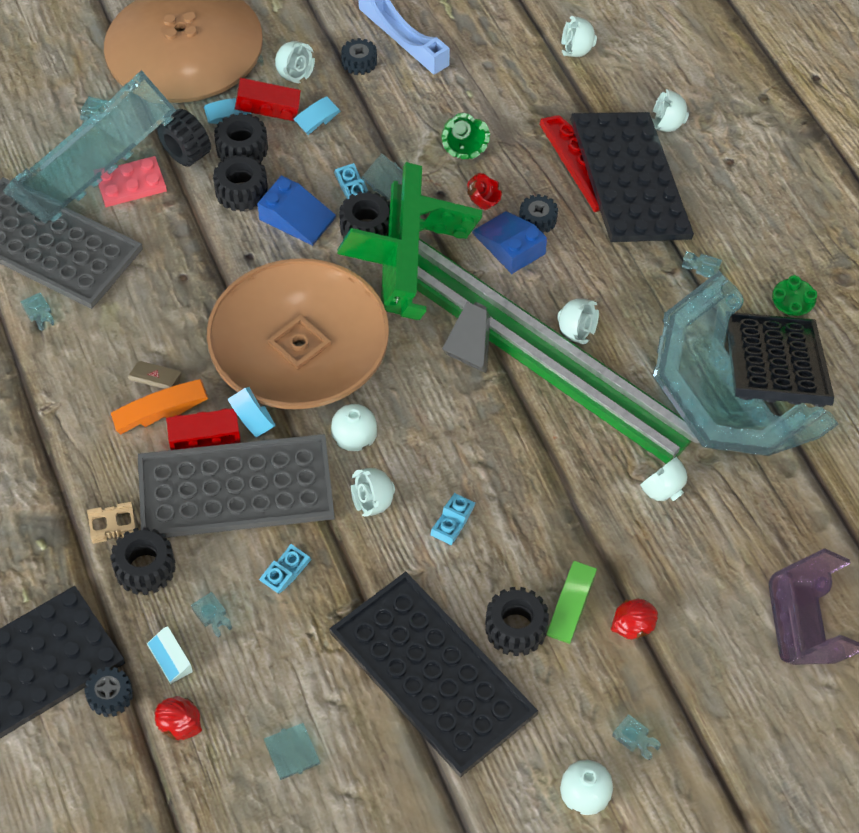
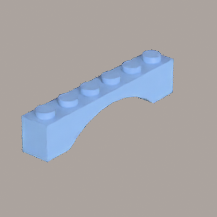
M359 0V9L432 74L435 75L449 66L450 48L437 37L425 36L412 28L397 12L390 0Z

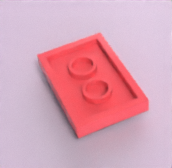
M155 156L94 171L105 208L167 192Z

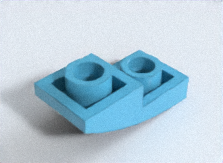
M326 96L302 111L294 118V121L307 135H310L322 123L326 125L341 111Z
M236 98L220 100L204 106L209 124L223 122L222 119L230 117L231 114L239 115V113H243V115H247V113H252L235 110Z
M354 163L335 169L334 174L347 199L352 194L357 195V192L362 191V193H366L368 191Z
M250 387L244 388L228 398L236 414L255 437L261 436L276 426L266 407H260Z
M454 493L444 506L443 514L431 529V536L452 545L467 522L475 502Z
M290 544L277 562L273 561L259 580L280 594L296 579L312 559Z

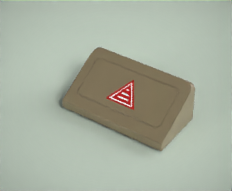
M139 361L130 372L128 379L166 389L179 385L181 372Z

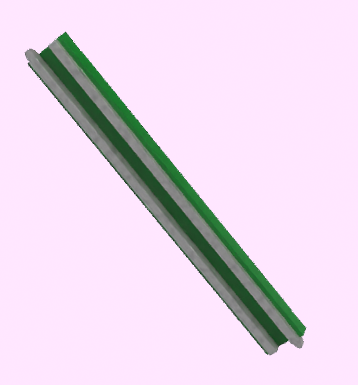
M419 238L417 291L457 319L466 302L471 304L478 302L484 305L490 315V342L667 464L673 458L678 457L691 442L700 443L701 434L698 432V428Z

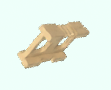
M131 502L117 504V507H107L104 510L101 507L87 510L90 536L93 544L107 541V537L111 539L112 537L115 538L122 535L124 538L123 533L127 531L132 533L134 532L133 529L136 528ZM130 513L131 523L118 526L116 516L118 514ZM105 517L107 528L97 531L93 530L92 521Z

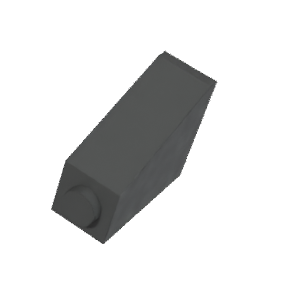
M466 302L442 350L446 355L486 373L488 368L490 315L484 305L478 302L474 304Z

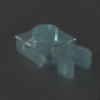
M685 252L683 268L696 269V274L717 280L722 263L721 259L704 254L697 257L691 252Z
M41 292L20 301L30 321L36 320L39 330H44L42 323L45 321L50 322L52 326L55 325L53 316L50 314L51 309Z
M212 592L191 605L193 612L205 627L212 623L215 636H221V632L218 629L221 625H225L229 630L232 629L230 620L227 617H223L226 614L225 608Z
M629 714L612 734V737L633 752L638 747L641 750L642 756L647 760H651L653 756L647 747L652 746L659 750L661 746L657 739L646 737L649 729Z

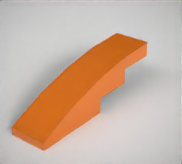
M198 379L175 385L135 400L111 412L116 431L119 434H123L139 424L147 427L163 417L168 418L180 415L207 400L208 396L202 380Z

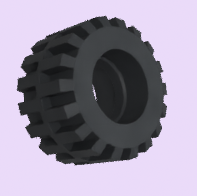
M177 109L157 125L158 136L163 147L174 160L185 167H190L211 150V142L205 128L194 115L185 109Z
M239 113V115L231 114L230 117H224L222 119L223 122H218L214 130L217 156L221 162H224V159L227 157L232 158L233 155L241 156V154L246 155V157L252 156L255 160L258 159L261 162L263 161V157H266L268 151L267 131L263 121H259L257 116L252 117V114L247 113V115H243V113Z
M241 154V156L233 155L232 158L227 157L224 159V162L220 161L218 167L214 169L213 181L216 198L227 209L230 207L232 211L240 210V212L245 211V209L252 210L254 206L258 207L257 203L268 191L265 166L261 165L260 160H255L252 156L246 157V155Z
M362 191L357 192V195L352 194L349 196V199H345L343 205L340 206L339 212L340 232L343 239L351 228L389 236L390 201L387 202L385 196L380 197L379 193L372 194L371 191L362 193ZM363 219H371V221H361V220H363Z
M143 527V530L134 528V532L129 533L127 531L123 533L124 538L119 537L116 540L117 545H113L110 559L115 577L120 586L123 585L126 591L132 589V593L136 595L139 592H142L143 595H149L148 591L153 590L156 593L159 591L158 588L160 586L162 588L167 586V580H172V572H175L176 562L171 543L163 533L159 534V530L156 529L150 531L149 527ZM150 555L155 557V560L147 566L135 567L131 565L140 556Z
M510 587L508 592L505 589L501 590L500 596L495 594L492 597V602H489L486 611L485 631L488 634L489 642H494V648L497 650L502 648L503 654L508 655L509 652H512L513 656H519V653L523 652L525 656L529 654L530 649L534 652L538 649L539 644H543L547 634L549 613H547V605L543 604V598L541 596L535 597L536 592L532 590L526 592L524 587H520V590ZM510 615H521L527 618L530 624L524 628H513L508 626L504 619Z

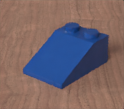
M282 175L257 203L259 220L312 246L336 218V214L299 183Z
M507 211L472 230V234L511 274L546 254L547 237L534 224Z

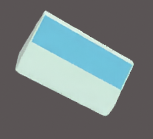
M168 626L163 628L147 643L170 684L193 672L189 660Z

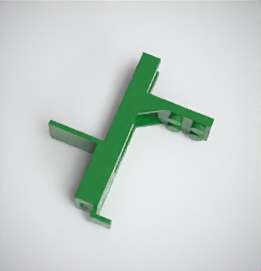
M406 162L403 166L402 185L398 184V181L395 180L391 185L389 236L351 228L337 249V254L383 264L381 301L386 312L400 314V317L420 320L426 313L427 307L413 303V298L417 294L419 232L430 230L437 234H446L455 238L466 239L481 220L482 210L422 196V166ZM430 213L427 219L420 218V215Z

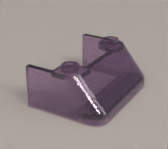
M824 548L775 572L771 576L768 586L779 655L782 661L791 665L835 664L859 653V642L843 635L826 640L819 598L826 595L832 587L831 573L851 564L850 559Z

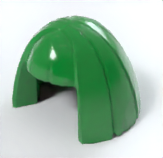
M464 112L458 113L453 118H449L444 124L441 134L442 144L445 150L453 157L473 159L486 150L487 143L490 141V130L483 120L474 119L473 116Z

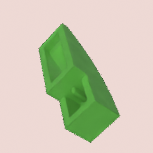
M573 561L553 614L547 636L568 644L571 643L595 580L596 568Z

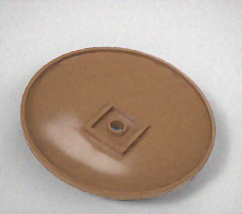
M135 0L125 7L109 26L104 40V55L112 76L130 92L159 102H193L218 95L238 84L240 78H245L254 68L260 57L263 46V34L257 15L243 0Z
M304 258L268 263L239 277L216 301L207 327L209 354L222 379L237 392L250 387L258 403L281 409L320 407L352 394L363 386L380 366L386 353L389 338L388 318L384 305L378 294L364 279L337 264ZM304 341L305 344L302 346H296L294 345V342Z

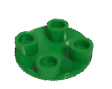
M792 275L774 287L772 300L781 312L792 316L807 314L814 308L818 294L809 283L801 280L799 276Z

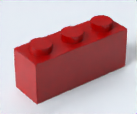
M240 78L235 110L294 121L299 109L301 90Z
M224 408L218 411H202L196 414L175 415L166 418L170 450L241 443L238 418L234 409Z

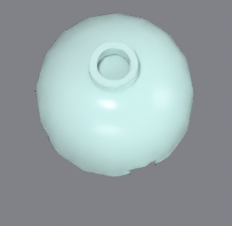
M571 16L570 19L572 20L571 22H566L562 34L561 44L565 45L566 51L562 50L564 56L582 57L595 46L597 36L592 24L588 20Z
M291 41L282 45L275 58V66L278 73L284 79L294 83H301L300 80L303 77L307 79L312 73L315 64V58H312L311 53L313 49L308 44L298 41Z
M666 89V93L662 92L656 101L653 109L656 116L655 119L652 118L655 129L658 131L672 132L677 130L682 123H686L689 116L686 101L680 94Z
M578 298L569 301L559 311L557 317L559 327L567 339L580 344H586L590 341L586 337L589 333L594 335L599 319V310H596L594 306L597 305L596 302Z
M360 404L345 405L332 418L331 435L340 448L348 451H360L362 447L373 444L376 439L377 422L373 413L367 407Z
M675 457L642 482L640 486L650 498L656 501H665L669 498L674 501L684 493L682 488L687 483V471L682 462Z
M376 468L361 469L354 472L352 478L356 479L355 484L351 485V494L356 509L360 511L362 508L364 512L362 515L364 517L384 512L391 505L393 494L395 493L393 482L385 472Z
M588 759L577 761L570 765L563 774L560 786L561 797L571 810L579 811L583 815L597 814L604 810L611 800L613 792L611 775L606 767L596 761Z

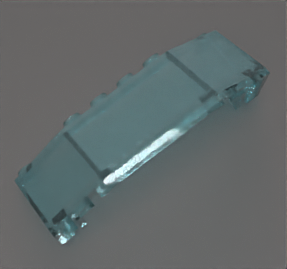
M141 70L103 107L104 112L101 113L98 110L71 135L33 165L30 170L26 168L22 173L13 178L3 191L46 224L49 220L54 223L63 215L60 212L74 199L77 201L81 200L88 194L85 190L90 185L94 188L103 181L101 176L105 172L110 175L119 167L116 163L121 158L126 161L133 155L132 149L159 125L162 124L165 127L174 119L172 114L176 109Z
M720 270L664 313V328L659 339L658 359L656 367H654L653 377L702 447L770 456L819 439L839 425L834 416L823 407L809 408L805 403L795 405L782 416H775L763 399L743 400L735 397L730 354L724 348L729 318L742 307L744 298L737 287Z

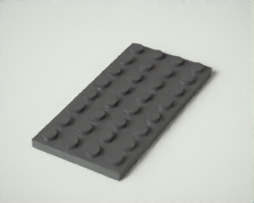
M2 177L0 180V264L93 309L143 250L142 244Z
M325 434L138 454L141 530H143V527H149L150 531L156 529L159 530V534L163 533L168 538L335 519Z

